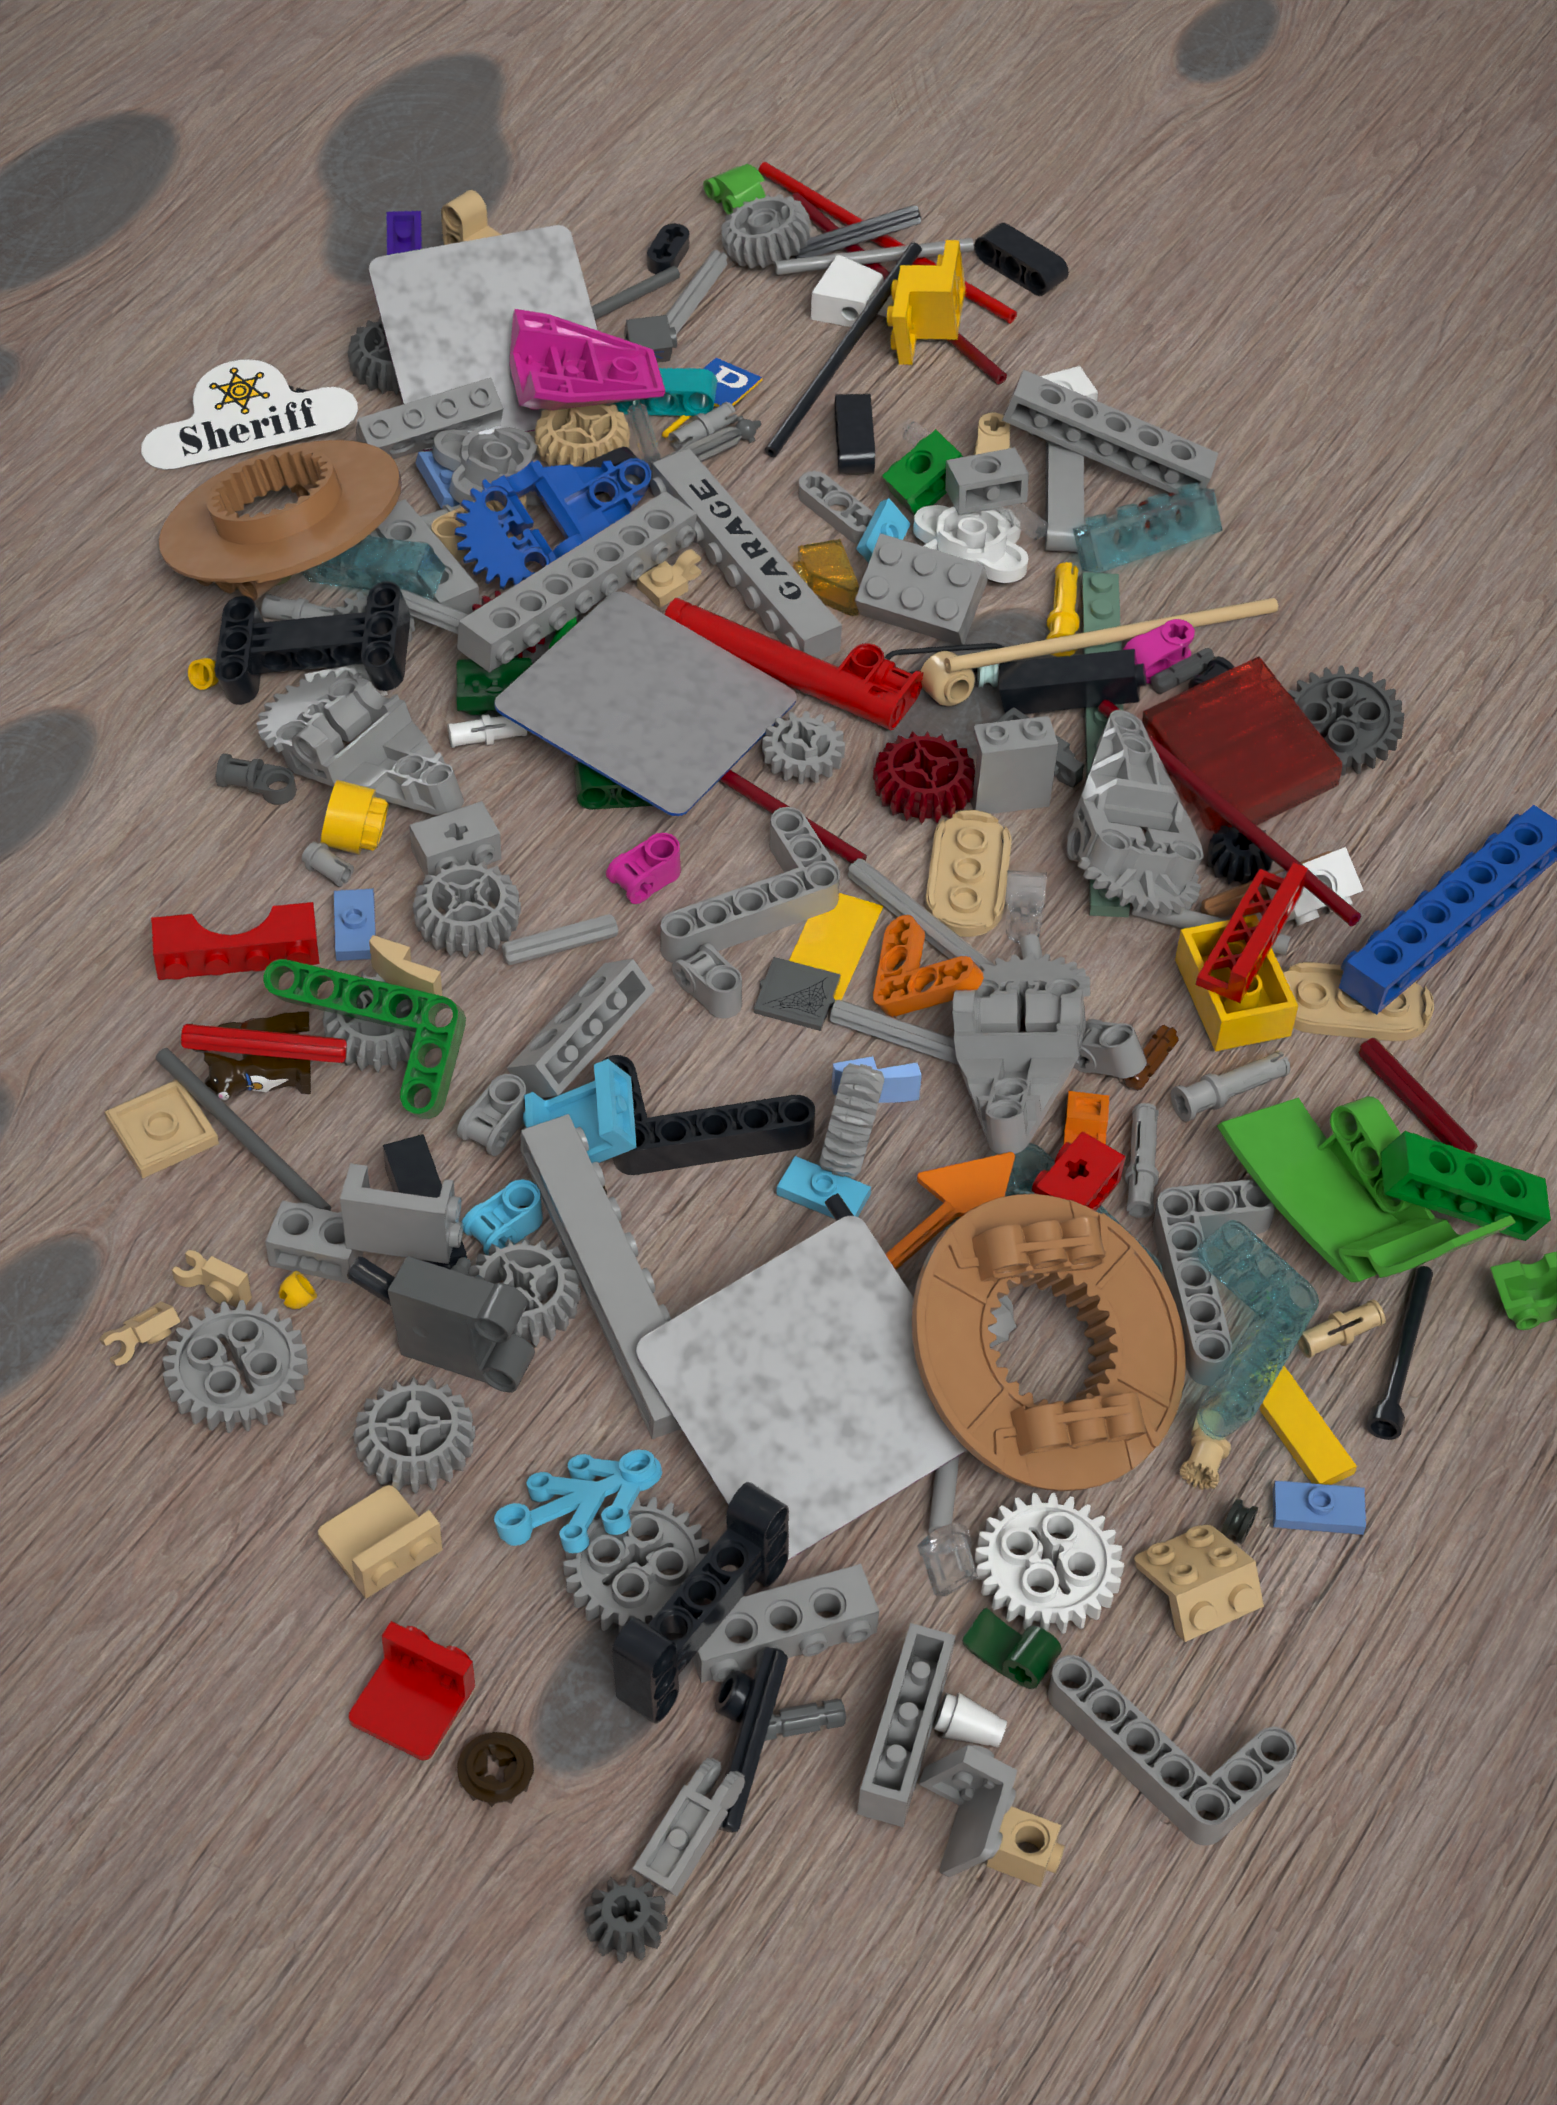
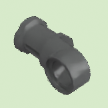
M221 754L218 760L216 783L219 787H227L228 785L246 787L250 792L262 794L264 800L274 805L288 803L296 795L295 777L288 768L264 764L262 759L257 758L252 761L236 759L231 754ZM277 781L288 783L283 789L273 790L269 788L270 784Z

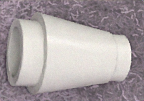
M946 1693L939 1707L933 1729L943 1732V1738L987 1746L991 1745L998 1748L1003 1738L1007 1721L999 1718L961 1693H958L957 1696Z

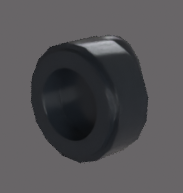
M738 1670L730 1673L718 1691L715 1701L716 1712L732 1721L741 1723L753 1678Z

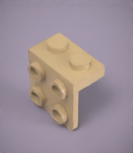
M392 1485L380 1488L321 1525L318 1530L320 1541L365 1599L442 1551L440 1523L430 1510L418 1516L399 1491Z
M1212 1525L1192 1527L1185 1534L1164 1543L1154 1544L1146 1551L1134 1557L1136 1568L1169 1596L1175 1632L1184 1642L1264 1607L1256 1561Z

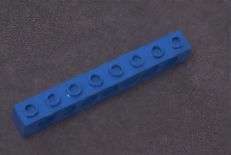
M1535 805L1522 815L1515 814L1501 833L1497 834L1494 832L1484 843L1483 848L1477 853L1470 852L1464 858L1460 867L1454 872L1447 871L1441 877L1437 886L1430 892L1427 890L1423 891L1409 910L1399 911L1385 930L1375 931L1360 951H1351L1341 965L1343 975L1339 989L1376 1015L1557 861V820Z

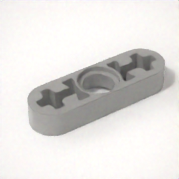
M807 472L799 479L798 497L800 501L851 542L859 544L874 512L822 472ZM844 505L847 509L844 511H834L830 506Z

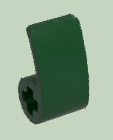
M984 1608L962 1639L963 1645L980 1660L1006 1678L1028 1689L1038 1687L1062 1651L1059 1641L1045 1629L1038 1626H1029L1021 1635L988 1608Z

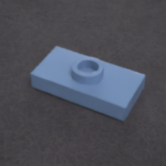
M374 889L334 891L336 961L371 959L369 940L372 935L376 936Z
M1275 1481L1273 1486V1527L1363 1535L1366 1528L1365 1488Z

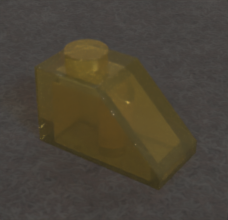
M841 539L798 546V561L793 562L792 568L824 605L849 616H858L859 610L855 598L860 587Z

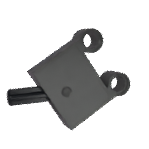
M362 1256L354 1260L348 1269L347 1277L391 1306L401 1355L485 1382L502 1392L510 1393L517 1390L535 1356V1350L528 1341L512 1334L528 1304L526 1297L521 1291L508 1284L487 1282L480 1275L469 1276L468 1271L471 1267V1262L465 1257L459 1258L456 1265L450 1270L407 1256L395 1277Z

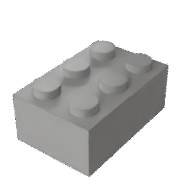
M880 533L855 602L862 616L956 645H964L988 578L983 564Z

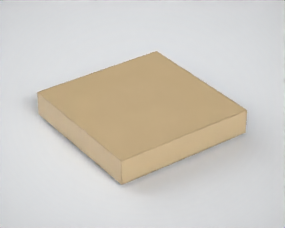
M177 1080L105 1111L107 1122L142 1179L219 1144L216 1132L197 1102Z

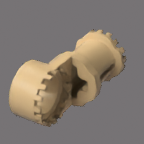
M1207 1399L1203 1400L1191 1434L1193 1436L1191 1440L1193 1450L1189 1461H1185L1179 1470L1182 1478L1187 1480L1186 1483L1190 1484L1193 1482V1487L1195 1488L1198 1484L1202 1490H1204V1487L1206 1489L1210 1487L1214 1489L1218 1485L1220 1480L1218 1474L1219 1466L1222 1459L1227 1458L1231 1451V1444L1224 1436L1218 1434L1221 1430L1219 1427L1223 1424L1222 1418H1225L1227 1406Z

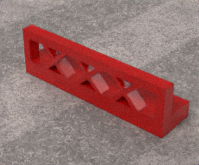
M1293 862L1285 878L1259 869L1198 974L1195 985L1241 1003L1303 893L1308 872L1307 867ZM1262 885L1277 890L1273 899L1263 900L1259 892ZM1261 913L1262 918L1258 925L1248 928L1243 917ZM1245 940L1246 946L1242 953L1233 955L1228 943ZM1229 967L1231 970L1229 983L1210 976L1213 970Z

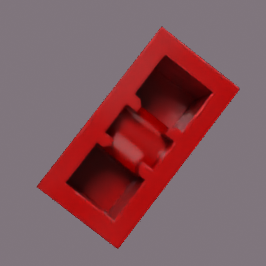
M1082 1131L1072 1144L1066 1142L1061 1147L1053 1167L1049 1171L1042 1170L1032 1185L1031 1191L1039 1195L1072 1200L1096 1211L1121 1181L1125 1155Z

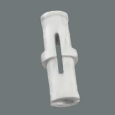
M489 714L481 715L480 720L455 724L449 723L447 725L452 748L479 742L491 745L494 744V740L527 736L526 729L504 716L490 718Z

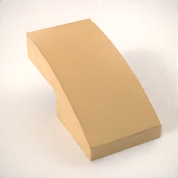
M372 935L369 940L371 963L373 969L381 978L389 984L442 996L441 971L411 962L410 947Z

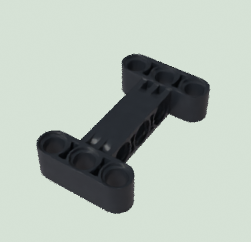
M390 581L380 582L371 588L367 596L366 612L264 622L252 598L248 596L234 597L225 604L222 613L215 676L227 699L236 705L246 704L257 696L261 674L356 664L364 665L376 689L380 691L393 690L402 683L405 676L410 611L399 586Z
M751 1482L744 1483L730 1501L726 1513L727 1530L651 1622L647 1625L638 1618L631 1619L620 1631L614 1642L612 1657L616 1697L655 1724L662 1721L672 1709L679 1693L678 1675L755 1581L765 1587H769L780 1576L788 1561L789 1507ZM732 1565L738 1570L725 1571L721 1568ZM698 1599H708L712 1601L710 1604L707 1605H697L693 1603ZM670 1633L684 1635L678 1640H670L666 1637Z

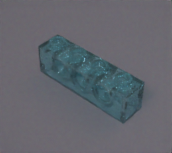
M1199 483L1188 484L1179 487L1178 494L1168 496L1167 493L1154 495L1147 498L1148 504L1139 507L1137 504H1128L1116 508L1117 514L1106 517V514H1099L1086 518L1085 525L1073 528L1082 571L1100 573L1223 531L1214 489L1200 488ZM1178 509H1179V510H1180V519H1179V521H1178V523H1177V521H1176V513H1177V511H1178ZM1147 520H1149L1150 528L1149 531L1146 533L1145 523ZM1116 530H1118L1119 539L1115 544L1114 533Z
M367 536L340 555L301 573L309 582L371 590L373 586L380 582L390 581L396 583L400 589L402 588L425 598L433 599L446 566L427 543Z

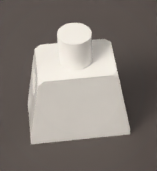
M837 255L812 292L811 319L852 327L883 283L884 277L879 272L841 255ZM892 297L888 298L878 312V315L887 317L888 306L894 305Z

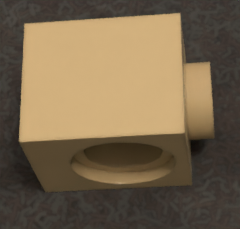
M1011 1806L1004 1815L999 1830L1002 1833L1001 1845L995 1856L987 1860L986 1867L1041 1887L1047 1871L1056 1874L1065 1849L1064 1845L1057 1843L1061 1825ZM1022 1842H1029L1037 1846L1039 1851L1027 1853L1022 1851L1017 1845Z

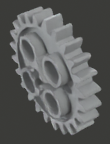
M244 1300L239 1301L236 1310H230L228 1304L224 1301L221 1303L220 1313L217 1314L209 1307H205V1319L202 1321L194 1316H189L190 1330L177 1327L176 1335L178 1341H168L169 1355L163 1357L165 1369L163 1377L165 1386L168 1387L171 1402L177 1401L181 1415L190 1411L192 1423L195 1425L206 1417L209 1430L211 1431L217 1427L219 1422H225L227 1433L232 1432L236 1422H242L244 1429L250 1431L251 1420L256 1418L266 1426L268 1425L267 1413L271 1411L278 1416H283L282 1401L295 1404L296 1396L294 1390H304L305 1388L303 1376L308 1374L306 1344L302 1342L301 1331H293L290 1318L280 1321L279 1312L276 1308L264 1315L261 1302H258L252 1311L246 1310ZM220 1338L226 1339L235 1364L240 1371H244L245 1382L253 1392L252 1394L246 1393L237 1369L232 1361H228L226 1349L219 1340ZM244 1339H253L248 1342H241ZM207 1356H211V1357H212V1358L207 1359V1360H200V1359L203 1358V1357H207ZM271 1371V1373L267 1375H258L261 1372ZM225 1389L231 1390L227 1393H218L219 1391Z
M637 1496L629 1510L631 1527L625 1533L619 1535H611L605 1531L601 1518L605 1507L601 1505L597 1511L598 1520L593 1519L587 1529L590 1540L589 1546L579 1553H568L565 1551V1559L567 1561L563 1562L564 1576L568 1577L566 1579L567 1593H575L573 1595L575 1608L586 1606L585 1615L587 1621L593 1620L599 1615L601 1616V1630H607L614 1622L618 1624L620 1633L623 1627L633 1618H638L648 1625L709 1552V1540L700 1539L702 1526L697 1524L688 1527L690 1513L687 1511L675 1517L674 1503L672 1502L666 1505L663 1510L657 1509L656 1497H652L647 1507L640 1505V1500ZM641 1535H650L654 1537V1539L649 1541H641L638 1540L637 1537ZM601 1557H612L616 1559L610 1563H602L598 1561V1559ZM665 1569H674L677 1570L679 1573L675 1575H664L661 1573V1571ZM626 1591L640 1593L639 1596L634 1598H627L621 1594ZM698 1599L694 1602L703 1603L705 1599Z

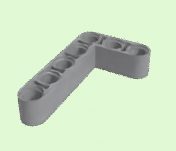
M783 807L777 809L771 815L769 847L784 873L672 911L662 918L660 925V951L667 961L671 963L679 959L685 961L698 953L699 947L705 943H710L720 951L829 912L837 906L840 885L839 869L800 810L793 807Z
M1254 1179L1171 1187L1163 1190L1157 1198L1152 1229L1165 1281L1173 1296L1181 1320L1187 1370L1195 1382L1205 1386L1219 1384L1224 1379L1232 1353V1342L1205 1239L1255 1235L1264 1233L1270 1228L1276 1207ZM1204 1356H1210V1357H1213V1358H1215V1359H1209V1358H1206V1357H1204Z
M1067 1655L1058 1659L1053 1666L1048 1690V1699L1053 1708L1196 1844L1206 1846L1220 1841L1282 1785L1289 1776L1296 1756L1297 1745L1293 1736L1283 1728L1268 1727L1263 1729L1209 1777L1087 1660L1080 1656ZM1073 1681L1080 1687L1076 1689L1067 1688L1061 1682ZM1101 1712L1107 1713L1110 1716H1112L1114 1720H1100L1095 1716V1714ZM1139 1745L1148 1752L1144 1754L1135 1753L1128 1746ZM1263 1753H1274L1278 1755L1282 1761H1271L1268 1758H1266L1263 1755ZM1163 1778H1175L1181 1782L1182 1786H1169L1163 1781ZM1230 1782H1243L1250 1790H1238ZM1202 1810L1210 1811L1217 1817V1820H1206L1197 1812Z

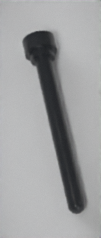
M1421 1266L1416 1271L1382 1400L1370 1409L1367 1430L1375 1437L1381 1439H1396L1400 1437L1403 1429L1405 1416L1399 1404L1433 1277V1271L1428 1266Z

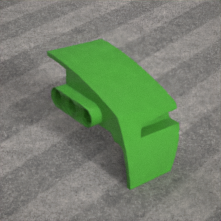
M1366 1096L1334 1108L1330 1117V1125L1334 1134L1328 1139L1312 1119L1299 1097L1223 1121L1217 1126L1237 1158L1273 1205L1301 1236L1350 1282H1360L1377 1274L1380 1278L1388 1277L1412 1269L1485 1239L1516 1223L1510 1215L1464 1235H1459L1452 1229L1447 1219L1435 1218L1430 1209L1385 1195L1381 1152L1401 1133L1381 1102L1371 1096Z

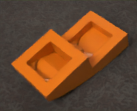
M1068 1091L1063 1145L1066 1142L1072 1144L1082 1131L1106 1144L1110 1095Z

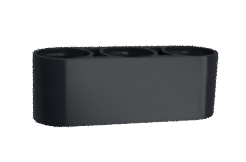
M999 223L974 242L975 253L984 264L1037 296H1043L1068 278V266L1062 257L1009 224Z
M835 394L834 416L838 473L874 474L875 441L871 394Z

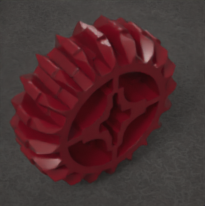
M912 731L908 739L898 735L895 743H886L883 752H879L876 758V766L873 768L876 796L880 797L882 807H890L892 815L903 813L906 822L912 817L919 818L921 825L925 819L929 818L936 823L939 822L941 816L950 819L955 814V811H963L966 803L971 802L973 797L974 759L969 757L967 748H959L956 739L949 742L945 741L943 733L937 738L931 737L928 731L924 736H917Z

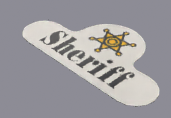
M258 360L231 361L213 368L197 383L193 395V416L187 420L163 425L152 430L142 443V455L145 461L153 467L164 470L177 469L339 430L354 420L358 412V405L354 396L345 389L325 387L296 393L290 390L286 379L279 370L268 363Z

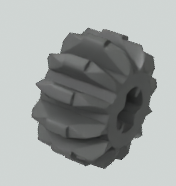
M632 1874L627 1877L625 1886H619L617 1881L610 1877L607 1881L608 1892L594 1889L591 1894L593 1905L585 1908L584 1920L590 1924L586 1929L587 1938L590 1942L599 1941L598 1952L602 1957L615 1949L617 1950V1961L621 1964L627 1958L626 1952L633 1951L635 1957L642 1961L645 1957V1945L658 1949L661 1944L659 1932L665 1931L668 1927V1917L662 1914L665 1910L666 1902L663 1896H653L654 1886L650 1881L636 1888L635 1877ZM626 1915L627 1919L632 1922L627 1923L626 1920L620 1916Z

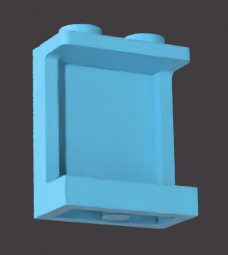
M609 1059L594 1064L595 1081L549 1100H543L534 1092L524 1095L525 1112L523 1113V1121L526 1128L569 1114L575 1128L581 1127L586 1135L589 1145L587 1154L591 1163L596 1161L600 1163L637 1148L631 1076Z

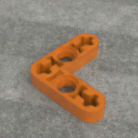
M901 915L887 926L884 933L873 1000L887 1016H899L953 1001L955 990H977L984 979L983 972L968 956H960L920 968L925 931L912 916ZM906 960L902 966L893 971L897 964ZM935 981L929 989L921 992L927 984Z

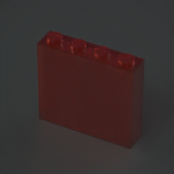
M1260 656L1143 711L1142 723L1147 733L1255 825H1259L1339 786L1343 766L1342 761ZM1166 769L1168 775L1173 776L1179 784L1181 794L1186 802L1189 804L1193 803L1200 812L1201 820L1207 830L1214 831L1217 834L1222 825L1232 828L1229 822Z

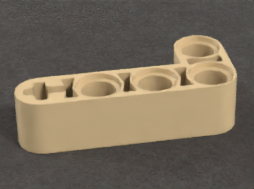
M474 190L464 192L442 207L444 245L502 235L487 225L485 202Z

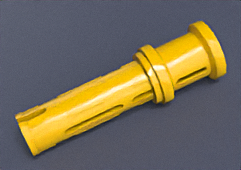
M1070 562L1060 563L1055 568L1053 610L1047 616V627L1050 633L1047 635L1046 640L1074 635L1079 628L1080 618L1075 612L1079 570L1076 565L1072 570L1073 563ZM1077 649L1051 655L1056 657L1071 656Z

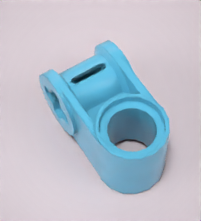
M515 1180L509 1183L504 1189L484 1203L476 1205L466 1214L462 1221L463 1232L468 1236H474L484 1246L483 1252L485 1255H489V1249L492 1244L500 1249L505 1248L508 1238L515 1245L525 1236L536 1231L542 1224L543 1213L540 1190L536 1184L529 1180Z

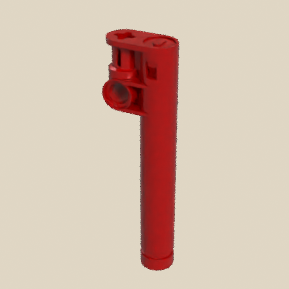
M678 597L670 602L664 615L779 682L890 731L897 727L913 706L922 690L923 672L917 670L912 674L896 667V663L884 658L882 649L874 644L864 643L857 645L841 665L837 667L699 606L692 605Z

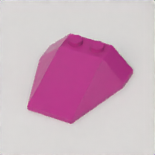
M514 309L509 365L519 406H525L532 410L546 409L554 411L664 396L665 388L653 349L550 314Z

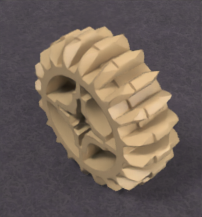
M606 404L554 411L544 410L535 426L537 451L541 461L547 462L548 467L569 464L581 467L586 462L620 447L629 448L630 446L628 422H626L624 413L617 411L616 405L607 406Z

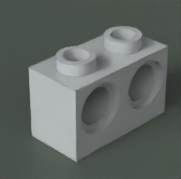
M282 1200L265 1241L269 1266L298 1271L348 1284L352 1283L347 1277L348 1269L354 1260L362 1256L364 1252L346 1249L342 1212L337 1213L323 1210L302 1202L296 1204Z

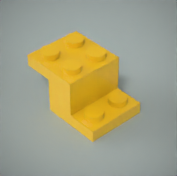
M959 240L945 241L944 253L938 254L937 266L900 265L898 280L893 279L892 300L894 305L888 306L887 325L888 327H893L891 332V349L897 350L899 365L913 364L917 339L957 340L966 289Z

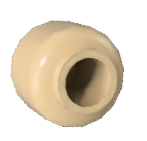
M942 651L930 656L923 664L921 672L924 673L922 689L940 705L947 707L955 706L969 697L974 687L975 676L972 669L948 673L945 669L944 661L946 658L957 655L953 652Z

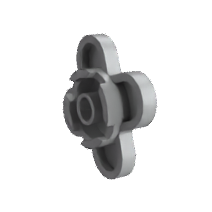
M504 427L495 429L491 434L479 435V429L470 433L453 429L441 431L435 436L432 455L440 465L454 471L449 491L451 496L461 504L463 499L474 502L470 495V490L474 488L482 493L483 480L486 479L491 484L497 478L503 475L505 477L511 476L522 470L530 462H534L537 445L535 444L534 437L517 428ZM531 491L525 494L526 505H543L536 492Z

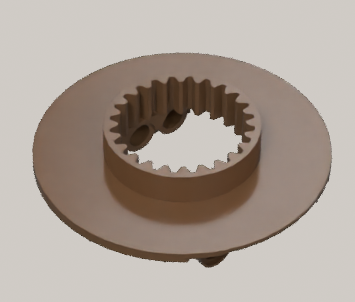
M313 441L272 450L220 472L189 493L170 513L161 529L159 536L160 552L165 563L179 574L194 578L204 586H209L215 582L226 593H233L239 589L244 596H248L255 601L277 585L281 578L322 564L350 549L371 534L395 507L401 494V475L396 462L388 453L376 446L357 441ZM285 485L291 489L292 493L295 492L298 497L297 503H287L282 510L274 508L266 515L263 512H259L254 517L245 514L239 518L238 513H235L244 509L243 504L253 503L254 497H264L269 490L276 492Z
M1017 1194L1000 1197L983 1203L957 1219L940 1236L923 1264L915 1289L912 1309V1339L919 1373L927 1394L940 1418L957 1440L978 1460L1003 1476L1027 1486L1053 1491H1076L1097 1487L1123 1476L1138 1466L1159 1446L1171 1427L1182 1397L1186 1365L1185 1341L1178 1310L1165 1279L1145 1249L1121 1225L1106 1214H1100L1072 1200L1039 1194ZM1037 1283L1040 1290L1052 1286L1053 1296L1058 1297L1065 1294L1067 1296L1066 1306L1068 1308L1073 1306L1079 1308L1076 1318L1078 1321H1087L1089 1325L1084 1331V1335L1094 1339L1095 1344L1088 1348V1352L1096 1357V1361L1088 1364V1369L1094 1375L1084 1380L1086 1389L1076 1394L1077 1399L1068 1403L1057 1401L1051 1404L1046 1399H1042L1034 1403L1032 1393L1018 1394L1019 1383L1017 1381L1008 1383L1005 1380L1008 1369L1006 1367H997L995 1363L1001 1355L999 1351L990 1348V1344L997 1337L988 1330V1327L997 1323V1318L991 1312L1001 1307L999 1299L1006 1296L1010 1292L1009 1289H1013L1021 1284L1024 1287H1029Z

